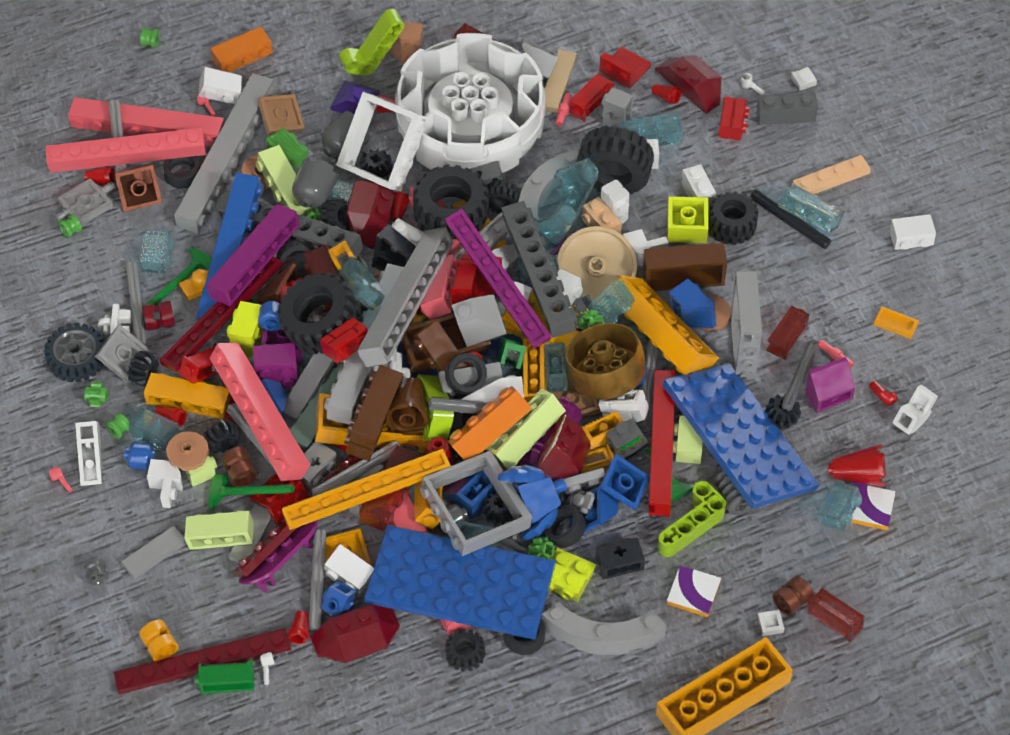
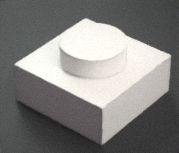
M809 67L791 73V79L799 91L817 84V79Z
M779 610L758 613L757 618L762 636L784 633V625Z

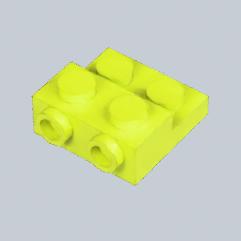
M557 548L551 560L556 561L548 592H555L566 600L578 602L596 570V564Z

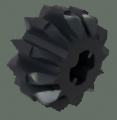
M378 148L376 151L370 149L369 153H363L362 158H360V169L384 178V176L389 177L393 165L390 155H387L386 150L380 152Z
M140 350L134 354L133 359H130L131 362L128 365L127 375H129L128 380L132 381V383L146 387L151 373L158 372L159 362L158 357L154 356V354Z
M777 394L775 398H770L766 406L767 418H771V423L778 424L780 429L784 425L790 428L791 424L796 425L801 415L800 404L795 402L793 409L790 411L783 409L782 403L785 395L781 397Z
M219 419L218 422H213V425L206 427L207 431L203 433L208 443V448L215 454L219 452L224 453L227 449L230 450L232 446L237 445L236 441L240 439L237 426L229 419Z
M497 491L495 495L489 493L488 499L483 500L482 513L487 522L492 521L495 526L497 523L504 525L506 521H513V516Z

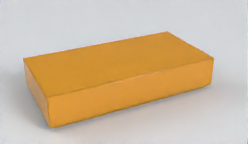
M881 306L873 325L912 339L919 320Z

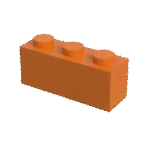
M261 26L211 48L212 61L220 71L228 73L273 53L272 42Z

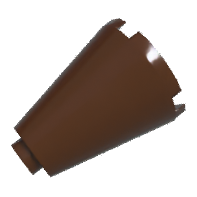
M406 378L402 381L390 405L386 421L393 431L396 432L397 429L402 431L403 435H416L424 431V428L428 425L429 417L421 381L416 378Z

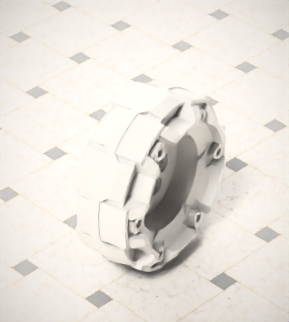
M477 33L457 34L456 39L438 43L426 50L420 48L402 67L401 78L395 94L396 105L428 117L426 129L422 134L420 146L415 154L416 160L432 171L433 168L438 166L442 168L444 165H450V167L460 165L463 169L465 167L471 169L499 161L502 173L519 165V158L531 149L535 141L541 138L543 132L546 99L545 90L542 85V74L537 64L527 53L522 54L504 43L492 40V35ZM396 112L399 133L405 138L411 118Z

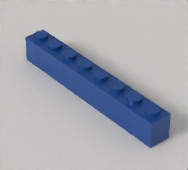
M236 173L198 307L197 320L217 302L210 298L206 286L209 280L228 261L234 251L241 246L248 237L249 231L252 232L254 220L252 219L254 214L258 212V197L262 196L264 189L259 176Z

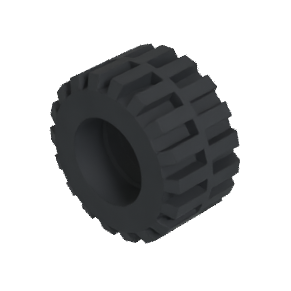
M730 191L725 192V195L719 194L718 198H714L709 206L708 230L711 231V235L713 237L716 236V240L719 242L721 240L724 241V244L732 243V245H736L737 242L742 244L745 240H750L757 228L759 211L756 202H752L753 199L750 196L746 197V194H738L736 191L734 193H730ZM734 216V217H737V218H739V219H737V220H732V219H728V218H726V217Z

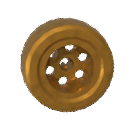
M602 323L591 326L578 333L567 346L565 356L570 380L575 389L581 395L588 398L601 400L622 396L633 390L645 375L646 362L642 344L635 332L622 324Z

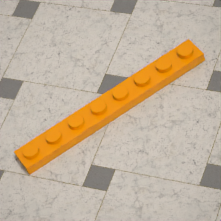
M440 449L282 508V513L289 530L418 483L423 480V477L451 467L444 450Z

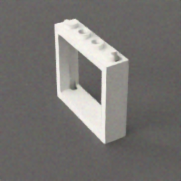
M363 92L336 166L386 188L401 192L404 183H406L409 169L412 167L416 150L420 146V139L426 129L428 117L375 95ZM377 104L411 118L389 181L354 166Z

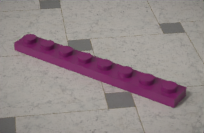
M460 209L445 218L448 227L533 349L549 341L551 335L464 210Z

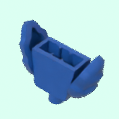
M529 465L511 467L498 474L497 480L513 482L516 492L532 515L530 528L522 531L520 538L527 541L540 536L545 529L550 528L556 520L558 514L557 507L561 505L558 494L568 490L565 480L561 478L553 482L551 477L544 474L542 470Z

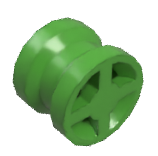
M143 27L140 35L141 46L151 45L153 48H157L160 41V30H149V28Z
M70 214L66 220L58 221L61 231L67 238L72 237L75 232L79 233L82 231V226L74 214Z
M117 413L112 421H108L105 424L109 433L116 439H120L125 431H129L132 428L128 419L121 413Z

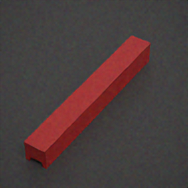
M655 370L648 515L670 517L674 401L662 384L665 379L675 377V370Z

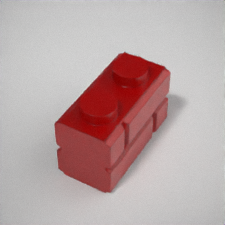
M724 98L719 138H731V140L739 141L742 139V133H746L748 123L744 122V118L748 119L750 107H746V99Z
M352 317L320 339L323 353L337 364L348 359L353 353L358 351L368 333L367 327Z

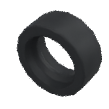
M196 156L165 159L163 163L165 180L172 187L180 189L189 188L200 169V162ZM180 164H187L193 167V170L186 175L179 176L171 173V170Z
M301 241L285 243L276 254V258L281 260L283 265L279 269L280 273L286 269L284 264L286 257L291 252L302 251L307 256V262L304 267L297 270L298 278H305V276L312 274L315 269L316 260L308 245Z
M463 353L456 356L447 364L445 370V380L448 386L454 392L461 395H469L476 392L485 384L487 378V368L484 362L478 356L471 353ZM469 362L476 368L478 377L473 385L463 386L456 381L454 370L459 363Z
M561 505L557 507L558 514L556 520L550 528L544 530V534L557 547L567 548L577 543L584 535L586 521L582 514L574 507ZM573 517V523L569 530L564 534L556 535L559 524L565 519Z
M541 619L535 640L520 642L515 640L511 634L504 633V642L516 654L530 655L535 653L543 646L545 641V624Z

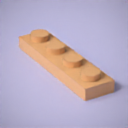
M862 155L795 179L792 186L800 198L803 199L870 174L871 168Z

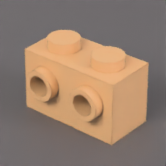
M599 197L583 205L582 221L588 227H606L621 234L622 222Z

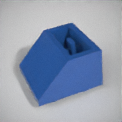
M687 279L669 292L671 309L689 327L712 329L716 327L715 303L710 296L706 297L702 293L701 288L696 283L693 284Z
M484 470L451 483L442 491V497L451 504H457L460 508L464 507L468 517L473 519L482 510L483 500L488 499L489 493L495 495L496 489Z

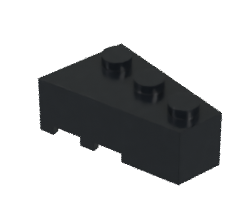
M389 224L377 234L372 267L380 271H385L387 264L405 267L416 246Z

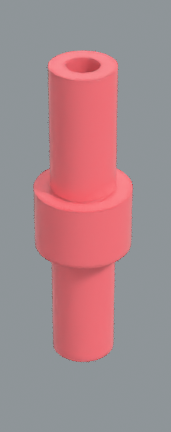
M565 93L562 103L559 104L558 116L555 122L557 126L563 125L565 116L569 113V104L572 98L570 93Z
M820 340L817 344L819 348L829 354L832 360L846 357L837 347L833 348L824 340ZM847 358L849 367L851 369L854 365V362Z

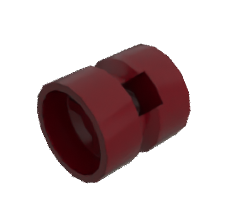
M171 300L159 302L158 306L154 304L142 306L147 331L158 330L160 326L164 328L175 326ZM159 312L161 320L155 321L153 313Z

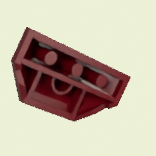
M697 55L669 58L655 67L656 72L670 84L677 86L681 93L705 114L720 105L722 77Z
M368 179L354 182L346 215L352 231L360 235L362 244L370 249H374L377 234L388 223L395 192Z
M563 413L558 421L551 426L536 468L550 476L553 482L561 478L566 479L580 475L591 447L583 428Z
M370 604L330 618L310 636V639L318 657L348 663L387 649L396 632H398L400 624L392 608Z

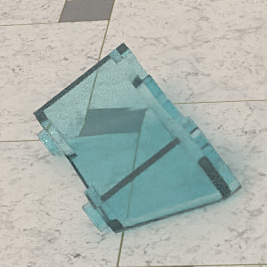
M589 158L556 171L554 177L559 179L560 187L557 188V191L563 197L553 216L545 217L541 220L537 218L532 219L533 222L538 224L540 233H538L539 237L543 236L545 244L549 248H556L565 240L598 178V169Z

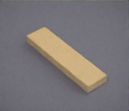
M558 49L557 62L545 87L546 111L557 113L577 58V53Z

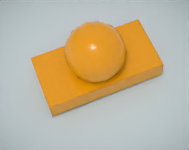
M197 269L192 273L191 278L179 283L188 301L202 296L209 270Z

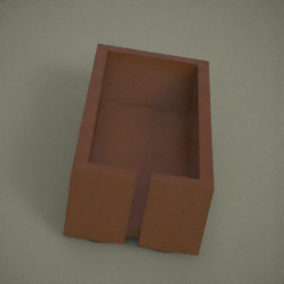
M724 243L644 249L643 280L655 292L673 290L687 279L693 284L696 283L700 288L725 286L727 257Z
M455 314L409 326L399 342L403 355L406 354L405 361L411 371V375L432 369L426 362L427 356L425 353L419 351L415 346L413 335L434 321L439 322L460 354L476 351L483 355L488 353L491 347L490 340L467 347Z
M379 365L377 372L372 371L368 382L369 385L364 390L361 404H358L354 415L355 418L351 421L347 431L345 444H348L346 453L370 462L385 426L387 412L400 387L403 373L383 365Z

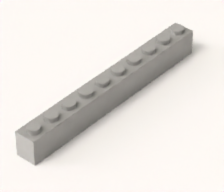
M252 73L174 215L176 227L199 233L201 227L205 226L209 212L214 210L216 199L222 195L225 183L229 182L233 168L237 167L240 155L244 154L248 140L252 139L255 127L259 126L262 115L258 99L260 97L275 96L276 94L273 79Z
M446 227L426 230L358 348L359 357L363 360L366 367L388 364L454 244Z
M387 264L385 271H381L379 276L380 283L379 285L375 284L373 290L374 297L369 298L368 311L363 312L361 323L367 327L368 331L404 267ZM358 351L353 353L348 359L343 360L344 367L339 368L337 374L338 381L332 385L331 397H327L324 409L327 410V419L350 425L355 417L358 404L362 400L364 390L368 386L370 376L375 366L366 367L363 360L359 357Z

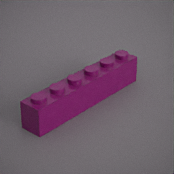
M276 204L268 212L267 216L256 226L255 230L234 251L215 276L209 280L206 286L211 299L227 306H231L300 226L295 210Z

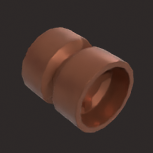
M244 447L230 449L222 457V462L228 472L230 481L235 487L249 485L258 476L254 464L250 462V455Z
M795 575L786 582L785 587L781 586L772 594V599L782 613L791 616L801 605L811 600L814 593L804 578Z

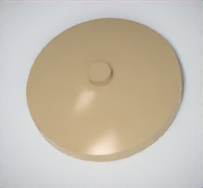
M593 226L578 230L566 239L558 253L557 272L562 269L580 277L583 291L579 298L589 295L594 305H604L612 302V298L607 293L621 275L636 276L637 259L633 247L623 235L610 228Z

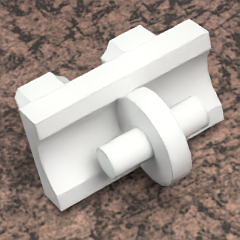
M113 304L112 317L105 315L104 318L98 321V328L105 335L109 334L110 331L111 335L116 326L121 325V323H131V310L120 309L119 304ZM123 326L128 332H130L129 326Z

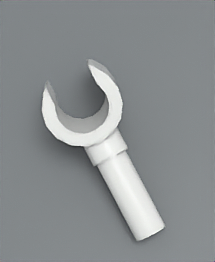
M746 73L745 79L741 77L743 88H752L761 95L765 93V91L752 82L751 74Z
M271 652L262 654L260 657L265 685L269 684L268 666L274 664Z

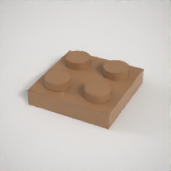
M295 94L266 96L258 99L267 135L282 130V128H285L289 133L303 132L305 127Z

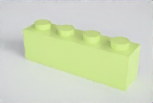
M277 145L258 152L256 167L259 172L263 173L267 187H271L275 201L279 202L282 206L295 210L298 215L307 216L306 213L311 207L305 208L301 206L294 198L292 185L296 178V173L281 147Z
M541 389L528 402L532 409L485 449L487 452H492L500 467L508 470L511 466H516L518 461L532 449V446L546 434L547 430L566 411L552 393Z

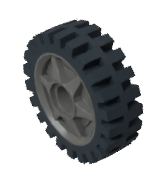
M71 323L66 324V329L63 326L59 327V333L56 330L53 331L52 336H49L48 342L45 343L44 353L51 373L53 372L55 377L59 376L60 380L63 381L67 378L68 382H73V379H76V382H81L82 377L86 381L89 380V375L92 377L96 376V371L100 372L102 366H104L95 357L105 343L98 330L95 331L93 326L88 328V325L84 323L82 327H80L79 323H75L74 327L71 326Z

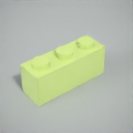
M242 510L230 513L219 512L209 515L187 516L184 538L190 550L253 544L254 521L249 511Z

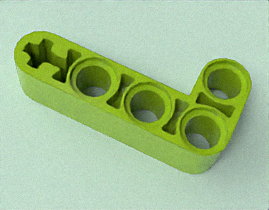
M389 9L382 14L359 49L346 48L339 53V59L347 73L367 76L376 70L405 27L395 9Z
M418 374L416 379L422 383L429 417L428 425H426L423 431L424 441L429 442L435 437H441L448 441L454 412L430 410L428 403L431 397L447 399L449 397L447 393L442 394L441 384L437 376Z
M698 481L694 484L691 500L695 508L659 534L658 552L663 557L674 556L724 518L726 501L709 483Z

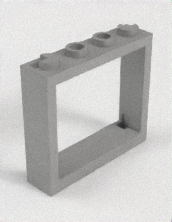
M757 271L736 272L730 323L734 370L736 375H739L742 380L747 381L756 379L762 325Z
M491 451L423 477L420 488L422 497L428 500L433 515L439 518L443 531L448 533L452 546L455 550L459 551L461 556L530 528L532 515L511 482L497 480L498 474L503 472ZM484 470L513 516L514 521L466 540L435 489Z

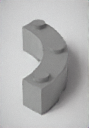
M578 150L569 151L548 160L537 168L524 184L518 202L524 201L527 208L531 207L534 216L532 221L537 222L538 227L540 206L549 197L551 191L559 185L561 187L581 179L576 167Z
M560 602L542 614L545 630L561 642L564 641L573 645L575 649L594 654L617 655L626 654L638 648L644 649L665 638L666 624L653 610L638 618L616 623H603L585 619L569 611Z

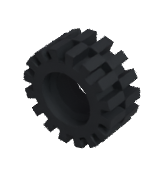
M495 180V183L490 182V185H487L489 208H491L492 212L496 210L500 214L502 207L518 203L521 192L516 184L511 185L510 181L505 183V180H501V182Z
M343 199L325 201L321 205L320 213L322 216H320V220L326 224L338 226L349 231L350 224L346 215L347 202L343 201Z
M461 629L462 633L456 630L454 631L455 636L450 634L449 640L445 642L446 659L449 661V665H454V669L457 671L459 667H461V672H465V668L473 671L472 666L477 669L479 663L482 664L484 662L485 644L482 636L479 637L478 632L473 634L471 629H469L468 633L465 629ZM461 645H470L474 649L468 655L457 653V649Z

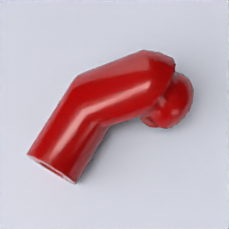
M872 381L869 384V389L885 405L890 406L897 402V395L894 392L888 393L877 381Z

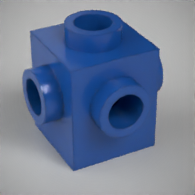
M337 581L324 592L321 609L326 611L331 617L352 611L355 605L353 600L357 590L341 581Z

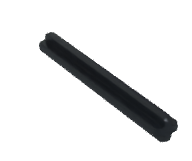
M755 189L751 192L750 197L753 201L823 249H827L830 246V238L759 190Z

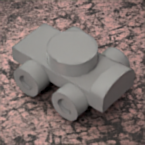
M578 490L577 494L571 493L569 495L567 504L574 507L578 512L587 514L591 509L595 494Z

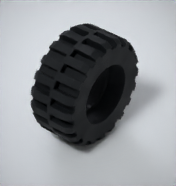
M617 125L597 127L588 132L582 139L576 160L577 172L584 183L587 182L589 187L596 188L598 192H601V188L613 180H618L622 188H625L630 193L629 195H632L647 185L654 161V152L649 142L647 143V140L643 136H639L638 132L634 130L630 131L626 127L619 128Z
M444 165L442 168L438 166L433 168L432 172H426L423 178H419L416 182L417 185L413 190V211L415 221L421 230L426 231L446 227L451 238L457 239L446 224L445 218L460 209L464 210L478 231L482 228V224L486 223L487 215L489 214L488 188H486V183L481 179V176L476 172L472 173L471 169L467 167L463 169L460 165H455V167ZM446 197H457L467 202L465 205L455 209H446L435 204L438 200Z
M315 273L314 276L309 274L302 280L298 279L295 281L296 284L294 286H290L286 290L287 294H283L280 300L282 304L278 306V322L289 340L295 343V347L310 354H318V352L323 354L320 339L352 317L360 321L358 318L361 314L358 300L340 277L330 273L325 275L323 273ZM323 304H333L331 310L324 318L314 323H306L307 317L315 308Z

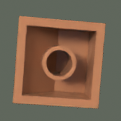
M403 22L405 26L403 31L389 49L402 64H405L420 48L424 50L423 24Z

